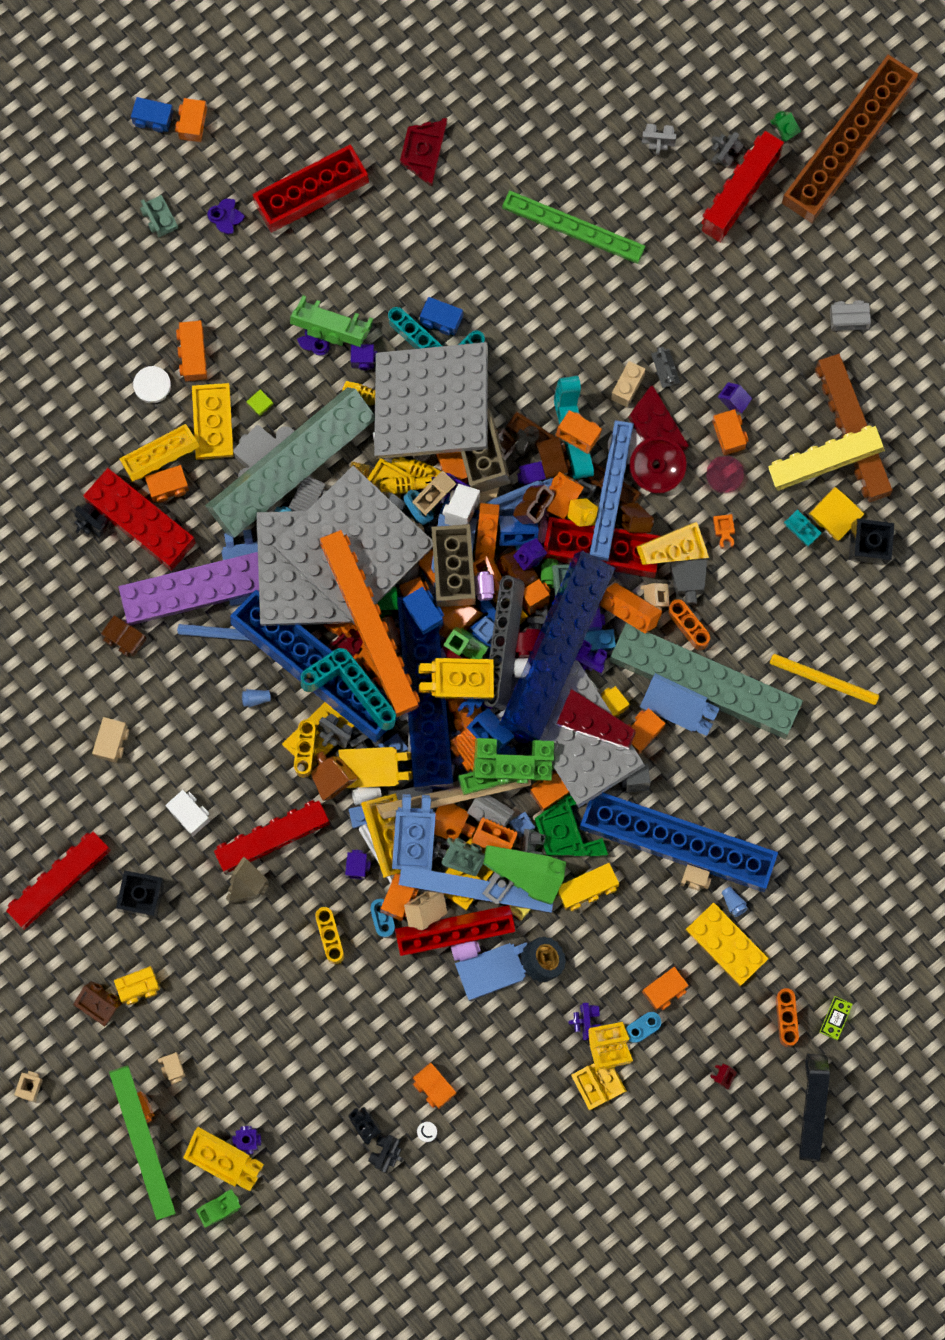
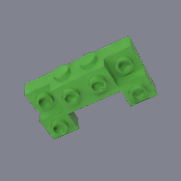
M303 295L291 315L290 324L307 329V335L340 346L346 342L361 347L372 327L373 318L369 317L368 322L358 320L359 314L355 313L351 321L349 317L320 308V301L318 300L315 305L307 303L306 296Z
M475 739L473 778L498 779L497 783H509L510 779L517 780L519 784H528V780L551 781L554 741L534 740L532 741V756L496 755L497 739Z

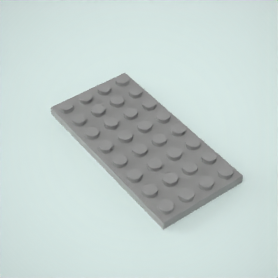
M565 643L547 654L546 659L538 660V675L515 678V675L512 676L510 698L536 740L554 741V761H552V765L578 807H581L645 765L632 744L629 749L557 725L571 689L612 715L580 663L571 658L573 652L568 644Z

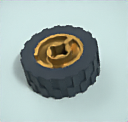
M536 938L523 948L521 963L523 964V969L527 972L526 974L531 979L545 983L561 975L565 969V953H563L562 947L558 945V942L552 940V938Z

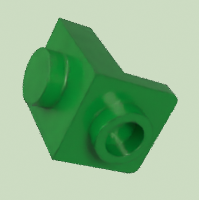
M780 111L774 115V119L770 120L771 124L775 125L783 141H788L801 132L791 112Z

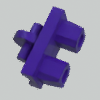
M583 640L579 645L575 643L571 658L577 660L584 671L585 669L589 671L594 669L602 673L607 658V651L598 649L596 653L591 652L592 645L586 640Z
M582 1003L580 1005L581 1019L579 1012H574V1020H569L568 1023L569 1025H574L575 1032H581L580 1025H582L583 1041L589 1040L588 1029L600 1026V1024L590 1025V1018L599 1017L600 1012L599 1006Z

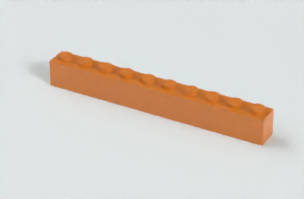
M342 530L320 538L321 548L390 705L396 713V717L418 709V702H420L416 691H412L410 687L412 684L411 678L402 669L404 667L401 656L397 657L394 651L397 649L393 638L389 639L387 632H389L388 626L385 621L382 622L380 619V608L378 604H374L372 601V597H374L370 586L366 587L365 574L362 569L357 567L358 558L355 552L350 551L349 545L351 543L347 534L343 535Z

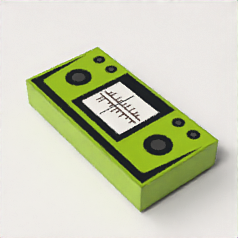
M834 996L819 1033L837 1041L853 1004Z

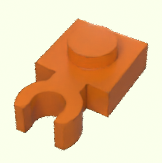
M732 514L713 516L715 536H721L720 548H724V541H729L732 548L734 546V539L730 535L735 534Z
M354 623L324 624L328 631L339 636L343 632L348 638L352 636L349 633L350 629L357 630Z

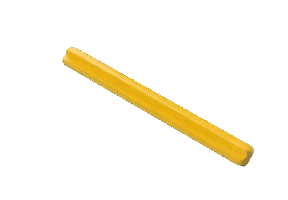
M773 654L770 664L870 704H877L879 695L777 654Z

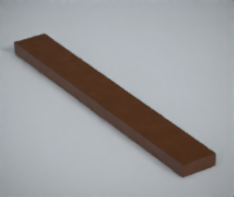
M517 411L506 425L508 430L537 449V442L556 438ZM564 452V459H568L567 453ZM592 461L594 475L583 479L593 486L597 485V488L602 491L606 470ZM623 481L619 502L624 504L626 502L636 503L641 493Z

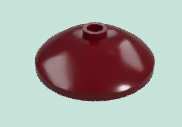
M654 436L643 440L635 447L630 458V472L634 481L648 492L664 493L674 489L682 481L686 472L687 463L682 448L675 441L667 437ZM655 461L659 462L657 469L653 467Z

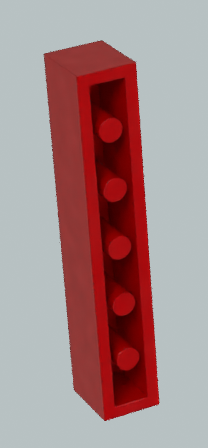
M309 801L300 810L296 808L287 812V816L281 819L276 817L270 820L269 825L264 827L262 825L257 826L251 830L252 833L246 836L241 834L235 837V841L229 844L225 842L218 845L214 853L224 874L226 875L234 871L243 857L251 863L330 825L320 801Z
M94 831L86 833L76 847L72 846L67 850V855L62 860L58 859L52 864L50 871L47 873L43 872L33 886L29 885L23 890V895L18 900L15 898L8 904L9 908L6 911L23 930L111 851Z
M510 905L440 919L437 922L428 925V928L423 930L408 926L395 929L400 956L516 932Z

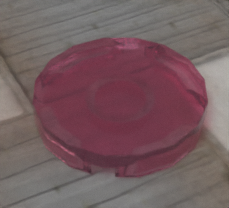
M731 456L716 457L707 467V482L713 490L719 493L727 494L734 492L743 482V467L737 459Z
M544 510L538 533V541L543 547L549 522L548 517L550 515V512Z

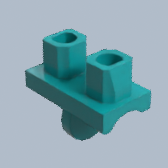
M798 510L783 523L807 547L822 534Z

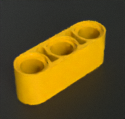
M304 719L299 723L294 769L296 774L302 778L308 777L313 769L317 730L314 722L309 719ZM305 726L313 728L309 734L302 732ZM307 744L311 747L310 750L305 753L301 752V746ZM305 763L308 765V769L303 772L299 771L298 766Z
M321 907L316 911L315 917L325 954L331 964H339L344 959V952L335 919L329 908ZM328 913L330 918L328 921L323 922L319 920L320 915ZM328 931L335 933L333 940L325 939L324 936ZM338 950L340 957L337 959L330 958L331 951Z

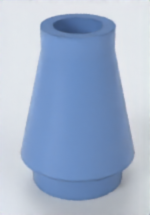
M246 689V691H242L244 707L248 706L250 708L271 701L269 690Z
M732 887L722 891L729 912L734 917L740 916L748 909L747 903Z

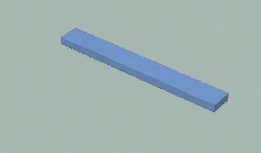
M615 420L589 558L604 561L609 559L634 423Z
M401 865L398 885L492 902L482 894L491 883L490 881ZM495 883L488 893L495 899H498L507 885L500 888L498 883ZM510 885L511 888L508 889L504 898H501L502 901H499L501 904L552 913L553 903L550 905L534 900L522 888L518 889Z

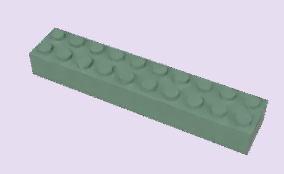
M347 387L206 504V508L224 532L235 538L257 519V512H266L375 421V415L358 391Z
M628 623L625 624L610 658L611 663L652 680L655 673L707 697L706 702L718 707L720 711L785 740L803 702L799 698L649 632L645 634Z

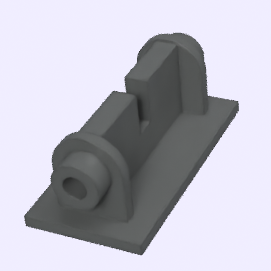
M660 347L657 349L658 352L651 353L662 388L679 384L680 380L670 350Z

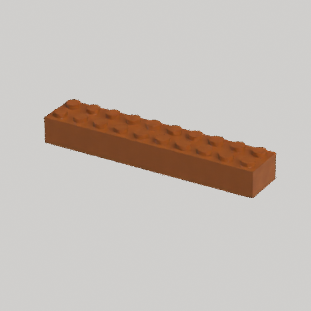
M887 55L786 191L782 204L810 223H813L915 85L918 73L892 56Z

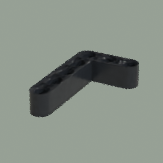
M807 1053L805 1063L807 1087L799 1160L820 1162L830 1070L827 1055Z

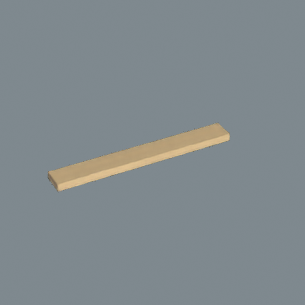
M528 780V784H519L515 781L468 795H463L461 786L425 795H430V808L530 786L531 780ZM422 795L411 797V808H421ZM402 800L377 805L379 814L383 819L395 817L398 807H402Z

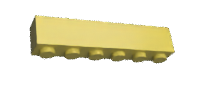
M870 425L862 428L861 432L855 434L854 432L847 433L842 439L837 441L836 439L829 440L821 447H810L807 449L808 452L802 454L794 453L789 456V459L784 461L782 459L776 460L768 468L777 491L881 453L885 449L876 426L872 427Z

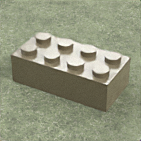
M487 408V449L461 451L469 485L471 488L480 490V493L511 484L494 417L490 409Z
M470 524L432 527L437 606L476 605Z

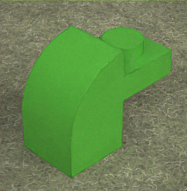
M458 627L453 629L443 645L457 655L464 654L470 659H482L489 646L473 637V634Z
M231 1189L217 1199L202 1205L196 1211L206 1228L234 1214L241 1206L238 1197Z

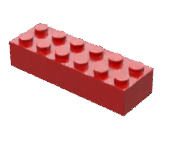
M767 131L762 136H757L753 143L755 145L753 149H748L743 157L744 162L736 166L732 179L728 178L723 185V192L721 194L717 193L713 200V206L711 208L708 207L702 216L704 217L701 222L703 224L702 232L720 243L781 157L784 142Z
M350 144L252 194L254 204L272 233L368 184L369 178Z
M109 468L103 472L83 495L86 503H90L97 512L105 516L108 521L171 572L196 544L195 538Z
M549 517L544 549L547 554L543 559L551 558L568 564L655 578L658 563L642 565L637 546L660 536L646 533H629L627 530L614 528L609 559L604 561L589 558L595 525L579 527L571 520Z

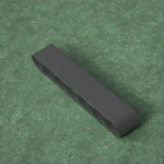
M504 576L499 585L489 659H493L494 698L484 699V703L488 707L504 710L509 704L525 589L524 582L512 576Z

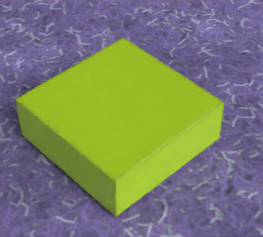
M261 389L246 401L259 417L273 405V402Z

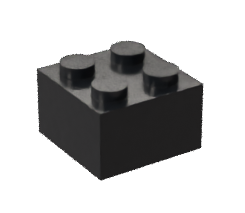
M859 518L852 522L849 560L886 565L892 561L895 523Z
M124 870L116 905L117 911L157 919L165 883L164 879Z

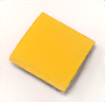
M834 487L814 507L809 515L820 527H824L836 541H839L851 529V523L857 518L860 519L864 513L846 495Z
M623 1022L588 1029L589 1043L596 1070L626 1065L633 1061L626 1044L630 1039Z
M593 1063L571 1075L589 1110L626 1092L614 1067L596 1070Z

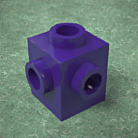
M252 1126L240 1127V1130L236 1131V1136L232 1137L233 1146L248 1155H253L254 1151H258V1146H261V1134H258L256 1129H252ZM245 1136H248L250 1138V1141L247 1144L243 1143V1138Z

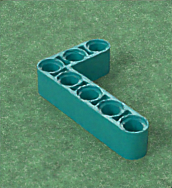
M400 307L390 309L388 313L389 325L415 349L442 347L436 339ZM396 315L401 316V319L398 321H394L392 318ZM407 328L415 329L412 333H407L405 330ZM477 330L472 331L459 345L474 344L472 343L474 339H479L481 343H484V334ZM421 340H427L428 344L420 345L419 342Z
M578 375L558 379L554 395V405L559 425L569 410L579 413L577 403L581 392V384ZM564 441L573 478L592 477L594 469L590 452L587 454Z
M338 648L302 672L301 688L306 692L317 690L339 675L381 729L390 730L394 727L396 720L395 711L346 649ZM342 657L345 661L338 662L336 659ZM328 668L330 671L324 673L321 671V669ZM354 672L357 675L355 677H351L348 675V673ZM307 678H311L314 680V682L307 683L305 682V680ZM360 687H367L369 690L366 691V692H363V691H360L359 688H360ZM376 701L380 705L372 706L370 703ZM384 716H388L391 718V720L384 721L382 718Z

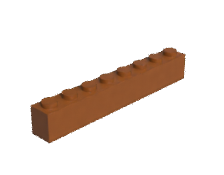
M840 353L818 360L815 372L817 377L821 378L823 382L822 390L824 395H828L830 400L828 402L829 409L835 413L836 427L841 429L843 434L841 439L847 433L854 432L855 434L861 432V429L866 427L867 423ZM879 454L854 462L856 479L861 481L863 486L861 491L864 498L867 497L868 502L891 495L892 488Z

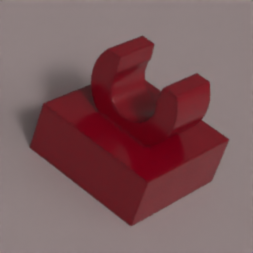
M722 1064V1066L715 1065L719 1072L717 1076L711 1074L710 1077L721 1087L729 1090L737 1072L726 1064Z

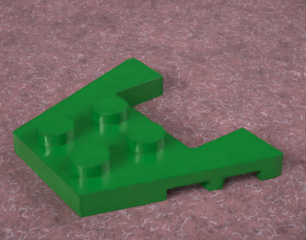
M567 794L562 800L535 818L538 832L545 835L543 847L546 856H608L603 838L583 844L571 807L577 805L571 794Z

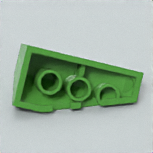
M489 845L486 846L483 863L499 876L506 877L512 881L513 885L518 889L522 888L529 893L528 896L532 899L550 905L553 903L564 880L566 866L565 861L550 856Z

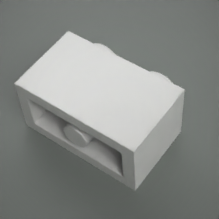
M458 484L456 490H452L450 494L449 505L446 504L443 509L445 524H469L479 504L480 490Z
M182 790L165 806L185 829L194 836L210 822L207 817L209 812L203 806L199 808L195 804L197 800L190 792L186 794Z

